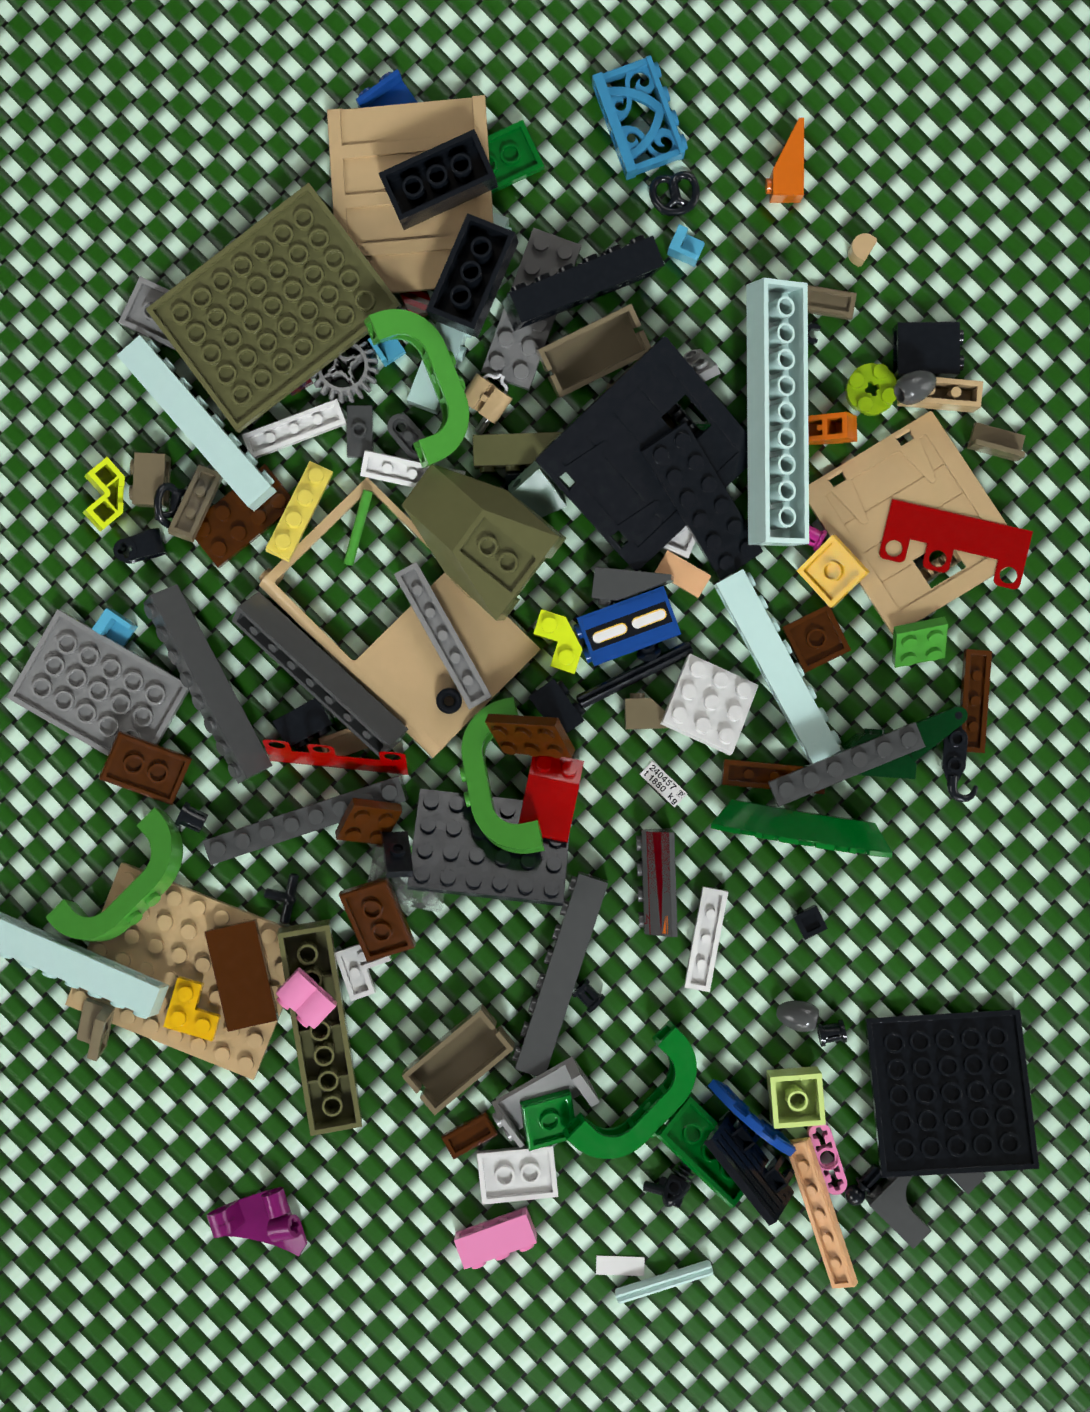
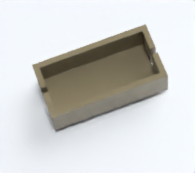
M632 304L536 350L545 372L551 371L552 373L548 378L558 398L639 359L651 348L644 330L637 333L634 332V328L641 326V323Z
M483 1004L408 1065L401 1075L416 1094L421 1090L423 1084L425 1088L421 1092L420 1099L434 1116L514 1050L515 1042L501 1026L496 1028L497 1021Z

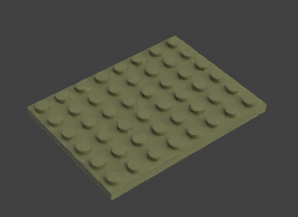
M307 183L152 303L146 310L233 428L240 433L366 336L368 330L364 320L368 315L388 309H401L402 306L310 183Z

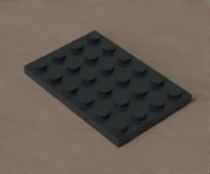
M420 789L411 853L413 877H408L407 889L563 906L569 838L568 843L542 838L545 851L530 854L512 853L499 848L483 834L474 819L471 806H466L464 793ZM493 797L497 816L505 822L519 824L523 800Z

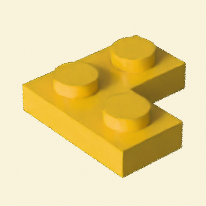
M182 976L177 978L163 1027L208 1041L215 1039L221 1015L197 1008L204 983Z

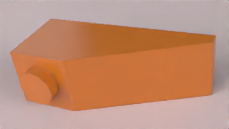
M804 118L798 119L773 168L770 178H766L765 193L770 194V203H800L804 196Z
M849 412L808 416L809 445L857 442V416Z

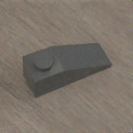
M595 567L591 598L598 600V605L610 606L613 605V602H621L674 582V576L672 574Z

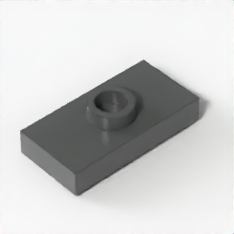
M347 406V457L363 458L365 450L373 451V406Z

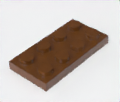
M266 464L258 470L261 473L265 470L275 482L272 486L277 492L258 509L253 511L232 490L208 510L195 537V540L218 568H221L278 522L292 497Z

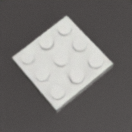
M689 654L686 657L660 724L727 755H731L734 752L759 685Z

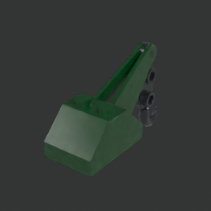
M959 706L951 707L916 722L926 747L858 775L916 779V761L943 740L941 765L947 780L948 793L951 798L963 803L972 800L977 794L978 786L974 785L972 791L967 795H962L957 790L958 781L966 768L968 736L962 729V724L968 718L966 709ZM864 728V733L853 735L840 747L841 751L837 753L884 735L885 730Z

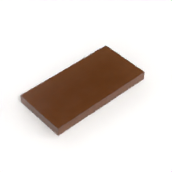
M257 920L205 931L227 1031L230 1032L278 1021V1011Z

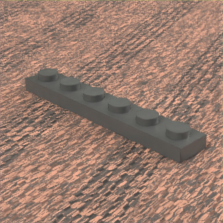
M913 722L773 779L768 784L777 806L780 807L926 746L916 722Z

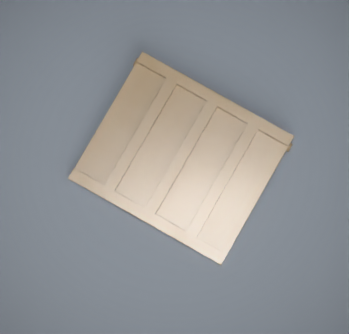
M485 95L472 96V98L327 110L333 215L392 293L435 290L467 213L493 223L492 192L484 193L403 230L378 173L475 129L489 161Z

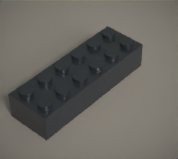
M640 235L631 239L630 243L621 248L620 244L608 248L606 253L600 257L597 254H593L582 259V263L575 267L573 263L559 268V272L553 276L545 273L536 277L535 281L528 286L523 282L511 287V291L507 293V297L502 303L513 330L517 331L653 276L665 266L654 236L645 238L644 235Z

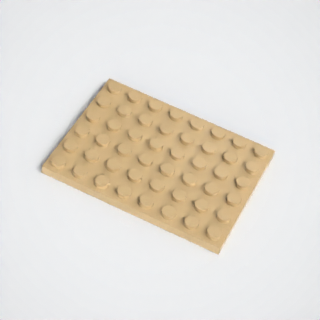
M125 862L121 863L102 912L144 870ZM173 882L161 895L160 901L143 913V917L138 923L132 925L114 939L104 942H90L87 950L169 985L157 1015L144 1019L135 1016L133 1010L126 1007L124 1009L115 1007L112 1024L254 1080L278 1021L230 1032L227 1031L205 931L257 920L278 1016L280 1017L283 1007L277 1001L276 991L285 982L277 933L280 927L285 926ZM179 976L204 983L197 1008L221 1015L213 1041L163 1027ZM71 988L65 1005L82 1011L86 998L112 1006L110 1000L103 997L101 999L91 997L87 994L88 991L82 988Z

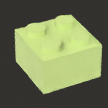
M817 1066L766 1070L770 1122L774 1129L826 1125L822 1073Z

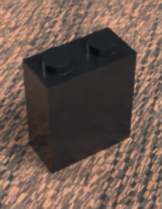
M898 322L893 327V374L895 378L899 379L907 373L919 370L929 371L935 377L952 379L957 377L964 368V357L960 355V345H963L964 331L960 330V322Z

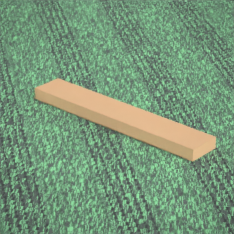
M811 1137L789 1139L796 1149L792 1156H789L795 1172L794 1174L832 1289L855 1287L858 1284V1280Z

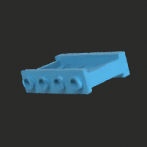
M651 55L611 71L592 75V87L626 180L671 162L684 159L685 150L688 149L684 134L680 135L677 129L679 120L676 111H671L669 107L670 95L666 86L662 87L659 78L662 77L659 64L658 62H653ZM643 73L648 77L649 85L641 86L640 78L636 82L635 89L630 88V81L635 74ZM625 78V87H607V84ZM652 91H654L656 99L650 96ZM624 98L627 101L626 108L620 111L616 109L615 105L619 102L623 104ZM632 100L647 106L655 112L653 123L646 136L640 129L634 126H621L620 122L630 113ZM663 119H664V122H665V125H666L667 129H666V128H661V124H662ZM633 133L640 138L641 142L639 143L635 137V141L630 143L627 140V136ZM667 137L670 139L672 147L667 153H660L652 147L653 141L657 146L665 147L661 139ZM646 150L653 156V158L637 164L634 162Z

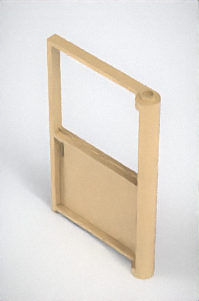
M366 477L298 544L290 562L282 559L272 570L268 568L260 575L259 579L261 582L259 586L339 666L343 667L354 680L364 686L366 691L377 701L381 702L391 714L401 720L403 725L408 728L406 733L434 758L541 649L508 616L505 620L496 621L444 572L430 587L492 698L470 710L463 698L461 707L457 712L446 714L439 710L436 704L438 693L446 688H453L457 691L458 689L411 606L356 660L350 659L277 585L284 578V573L361 499L363 489L372 491L429 548L413 522ZM450 696L444 699L445 705H453L454 699Z

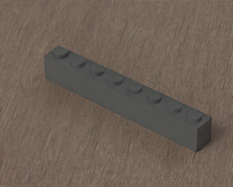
M178 585L151 594L143 603L145 614L149 619H152L156 627L157 637L161 642H164L171 663L176 665L180 672V680L190 691L193 705L197 710H200L204 718L205 728L209 733H212L216 741L217 751L221 756H224L230 775L239 784L273 766Z
M258 591L238 606L232 622L377 756H379L381 751H391L402 740L408 728L403 725L401 720L391 714L381 702L377 701L366 691L364 686L354 680L343 667L339 666L306 633L302 632L287 616L280 612L269 599L265 598Z
M399 775L203 841L210 865L340 823L352 797L391 803L404 802L409 797L402 776Z
M580 871L577 877L572 876L568 891L572 893L569 901L564 900L560 915L564 916L561 925L556 924L552 939L556 940L553 950L548 948L544 963L548 964L545 974L540 973L536 988L540 989L538 997H532L528 1012H531L532 1015L529 1022L524 1021L520 1036L524 1037L522 1046L517 1045L512 1060L516 1061V1070L538 1076L548 1069L608 886L607 880Z

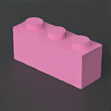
M526 1206L455 1232L454 1243L464 1270L470 1267L478 1269L489 1260H502L507 1258L511 1252L517 1250L524 1252L533 1248L534 1244L537 1243V1233Z

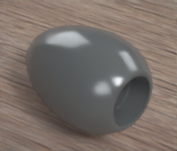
M924 370L913 371L903 375L894 386L896 399L905 405L921 402L934 390L937 381L935 375Z
M787 1001L778 1006L776 1016L781 1023L793 1030L810 1032L817 1027L819 1010L815 1005L806 1001Z

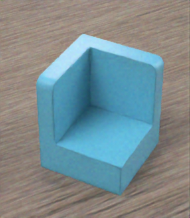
M679 224L668 248L667 255L695 267L705 243L688 235V228Z
M371 338L368 339L371 347L385 367L406 354L398 339L388 340L377 345H373Z
M106 608L92 630L125 646L138 626L115 610Z

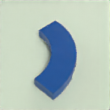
M714 1079L710 1082L708 1087L740 1120L776 1149L790 1157L796 1151L795 1146L781 1131L774 1129L765 1120H760L749 1111L750 1108L728 1085Z

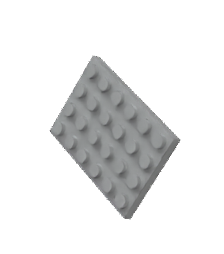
M57 609L7 698L108 756L118 730L158 745L189 690L182 684L180 678L107 636L98 634L88 625Z

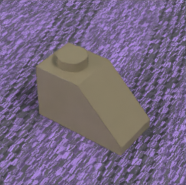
M629 693L630 699H624L626 730L668 728L660 724L665 711L653 699L645 698V693Z

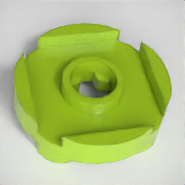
M868 363L858 367L849 377L845 387V396L851 408L867 416H876L889 409L896 400L894 386L897 380L894 374L884 364ZM868 383L877 386L876 396L865 392V389L868 388Z

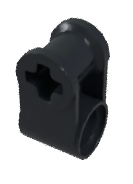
M159 528L145 530L136 535L120 539L113 548L115 557L128 564L167 554ZM126 546L132 548V551L129 552V557L123 554L126 551Z

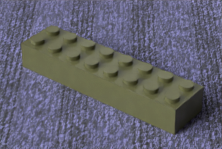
M330 919L280 927L277 935L285 981L300 967L337 1002L336 1007L315 1029L310 1026L304 1027L296 1019L298 1014L290 1008L310 1136L362 1127V1114Z

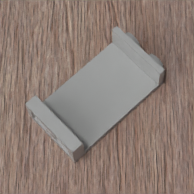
M572 1056L494 1100L492 1104L495 1113L492 1116L499 1128L503 1126L509 1141L514 1140L521 1148L524 1146L519 1132L524 1127L520 1107L521 1101L565 1089L570 1090L572 1099L582 1094L591 1107L600 1103L592 1083Z

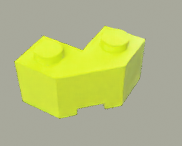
M108 457L103 459L84 476L100 493L101 497L82 513L100 532L123 513L125 476Z
M541 609L533 634L557 642L550 667L575 674L582 653V647L567 618Z

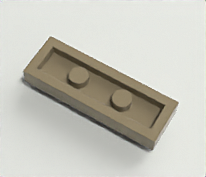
M198 465L168 528L169 534L192 543L194 542L223 480L217 471Z

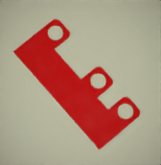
M892 499L879 555L886 560L903 562L906 558L911 539L927 543L923 566L928 570L941 573L947 572L950 568L954 550L998 560L993 579L994 583L997 586L1018 589L1021 584L1033 531ZM892 540H896L902 545L901 554L895 557L888 555L886 552V545ZM939 550L946 555L944 565L935 567L930 563L929 556L933 551ZM1011 567L1015 569L1017 578L1013 583H1005L1001 580L1000 572L1003 568Z
M263 740L270 761L408 775L406 755L402 753L381 751L379 752L380 760L338 756L335 754L334 748L327 745L308 744V753L292 751L290 744L285 741ZM278 742L284 744L285 747L276 748L270 746L269 743ZM325 747L330 751L325 753L315 751L313 748ZM395 754L400 756L401 759L392 760L384 755Z

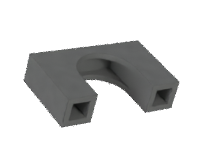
M983 1172L948 1174L967 1194L986 1177ZM913 1176L884 1178L879 1184L875 1183L871 1188L872 1192H867L865 1199L869 1206L914 1249L931 1232V1229L907 1204L906 1188Z

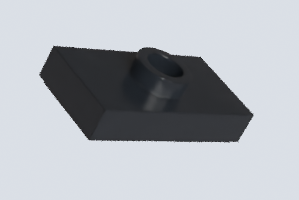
M408 831L382 832L381 839L386 877H413Z

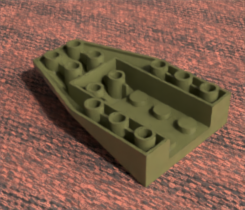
M435 464L429 466L402 504L443 571L496 621L507 618L520 601L517 596L546 558L551 559L566 540L564 535L509 491Z

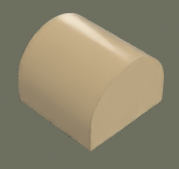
M867 233L858 235L848 249V258L851 263L857 267L862 266L875 246L877 238Z

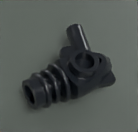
M682 1161L680 1163L683 1164V1167L678 1165V1168L681 1170L674 1169L678 1175L671 1173L668 1178L662 1176L658 1184L645 1181L643 1191L661 1195L665 1207L674 1206L680 1208L684 1196L691 1187L686 1180L693 1182L689 1175L694 1177V1174L691 1173L692 1170Z

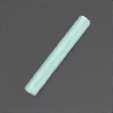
M705 1260L616 1288L615 1296L618 1303L622 1304L713 1275V1268L711 1262Z

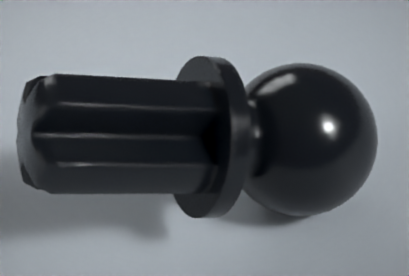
M873 1164L861 1178L857 1176L855 1178L858 1182L857 1185L853 1184L846 1188L845 1199L849 1204L853 1206L862 1204L865 1200V1191L872 1192L871 1188L881 1178L878 1165Z

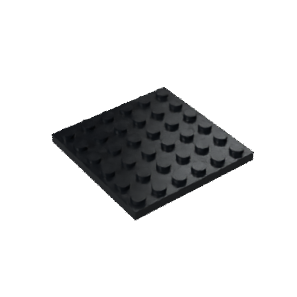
M1020 1009L865 1019L881 1178L1040 1169Z

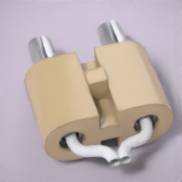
M476 373L464 390L469 408L475 409L483 416L475 429V432L479 435L483 434L490 422L497 423L513 399L507 394L508 386L504 382L505 377L500 373L498 375L488 373L484 376ZM487 378H500L504 391L496 387Z

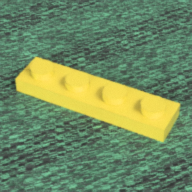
M309 461L265 548L266 552L290 562L333 476V471Z

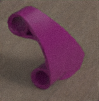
M283 1187L269 1189L241 1198L214 1209L206 1215L214 1238L230 1236L261 1241L287 1250L297 1256L301 1255L307 1245L301 1221L297 1215L291 1213Z

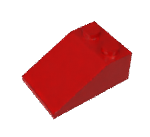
M532 756L519 824L538 820L542 838L568 843L584 761L566 757Z

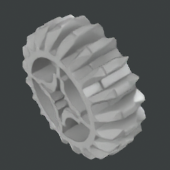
M359 340L348 349L359 353V355H352L350 357L340 355L334 360L333 366L328 370L329 373L325 374L324 367L311 377L312 379H317L314 382V386L316 388L322 387L320 393L323 396L329 393V399L332 401L338 395L340 403H344L345 396H348L349 401L353 403V395L357 394L360 399H363L364 396L361 392L363 389L368 393L372 391L367 384L368 382L376 384L377 380L371 375L379 374V370L372 366L377 365L379 362L377 358H371L375 352L372 348L367 349L369 345L367 341L360 343ZM339 359H341L342 363L346 366H350L348 367V373L350 375V378L340 368L341 364L338 361ZM364 362L363 375L357 382L354 376L355 371ZM344 379L350 386L336 387L329 382Z

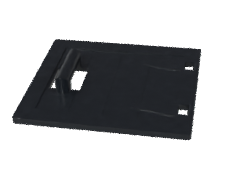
M665 336L661 337L535 457V462L634 571H639L686 526L640 450L671 430L661 418L665 413L676 426L682 422L687 423L725 488L748 467L747 432ZM684 395L690 399L711 424L705 431L699 429L677 403ZM565 472L575 482L570 488L559 478ZM617 531L627 540L622 547L612 537Z

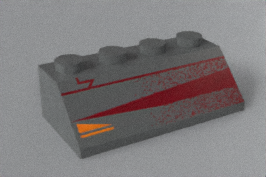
M671 828L640 829L641 835H636V851H641V861H637V876H642V886L637 887L638 902H643V912H638L639 927H643L644 933L647 935L678 937L674 831Z

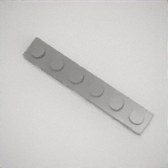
M417 562L395 573L396 580L468 709L470 710L492 698Z

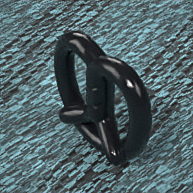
M680 171L672 176H657L649 186L651 202L661 215H684L693 210L699 200V182L695 175L687 171ZM686 179L690 182L692 186L690 201L681 198L678 185L679 180ZM661 183L668 184L671 200L665 206L660 202L657 195V186ZM677 204L682 206L679 208H673Z
M168 482L161 484L157 488L154 496V519L158 520L164 527L169 528L171 521L167 518H172L173 520L186 489H178L174 484ZM169 490L172 493L169 509L163 512L162 497L164 492Z

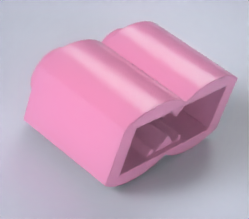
M300 967L276 991L278 1003L286 1010L289 1008L294 1010L298 1014L296 1019L306 1028L310 1026L315 1029L337 1005L335 999Z

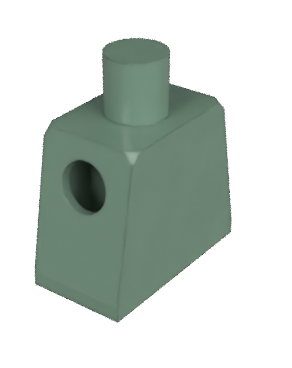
M535 461L508 485V491L540 517H544L567 506L563 492Z

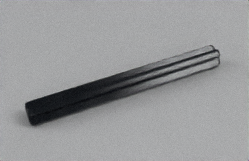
M688 641L661 653L653 661H645L578 694L576 699L581 708H586L685 659L689 654H693V649Z

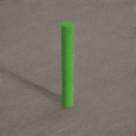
M363 489L343 562L346 565L353 566L373 495V492Z

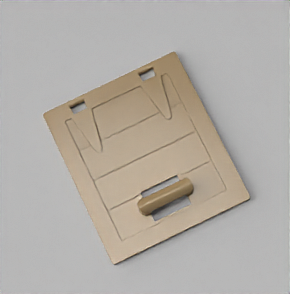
M929 411L809 484V506L824 530L827 531L828 536L836 535L870 571L859 584L892 635L895 626L918 622L993 577L998 562L997 559L954 550L950 568L961 561L966 568L931 588L927 582L941 574V572L928 570L924 566L918 569L913 561L925 554L927 543L910 539L906 558L900 563L883 559L879 555L892 499L1007 525L932 411ZM910 432L913 439L901 446L896 439ZM842 473L845 481L833 487L829 480ZM896 540L889 541L886 545L887 554L893 557L900 555L902 552L901 543ZM943 554L930 563L935 567H940L945 564L946 555Z

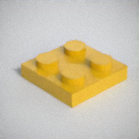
M831 535L797 570L830 608L839 603L870 572L836 535Z

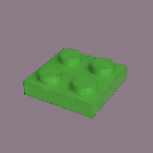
M940 617L895 626L892 652L894 667L910 666L945 658L948 631L946 618Z

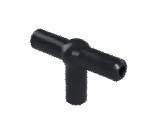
M295 873L289 874L286 893L269 888L264 892L265 898L283 902L280 917L282 924L290 923L293 905L297 900L296 890L299 875Z

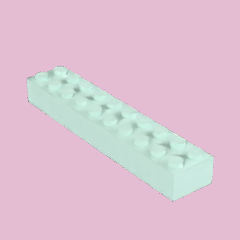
M762 278L746 285L748 545L809 544L808 283Z

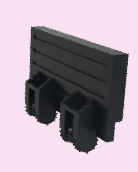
M730 1111L717 1123L704 1144L770 1226L777 1222L794 1194L793 1189L789 1186V1182L795 1172L792 1167L783 1170L782 1173L779 1172L785 1160L782 1155L773 1158L766 1168L765 1166L769 1159L756 1144L760 1136L753 1130L749 1133L746 1130L748 1126L742 1120L738 1121L734 1127L733 1125L737 1118Z

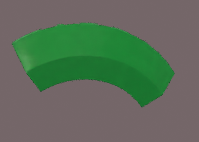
M731 800L711 823V829L750 835L761 839L779 840V842L815 846V848L853 854L867 853L869 856L892 858L893 854L876 823L858 819L816 814L748 801Z

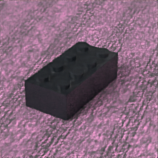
M475 129L378 173L403 230L498 187L496 176Z
M467 213L426 308L430 319L476 338L479 337L517 248L518 239L516 232Z

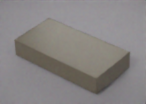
M808 285V313L852 320L857 293Z

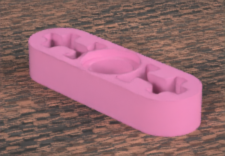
M827 1123L826 1125L808 1126L807 1135L811 1137L828 1192L833 1195H839L846 1190L847 1179L831 1129ZM820 1127L822 1131L826 1130V1132L822 1133L826 1144L821 1145L818 1137L813 1135L816 1133V1128ZM824 1151L833 1152L834 1159L831 1163L824 1164L820 1161V1155ZM829 1170H833L836 1178L841 1179L838 1181L837 1187L828 1184L832 1182Z

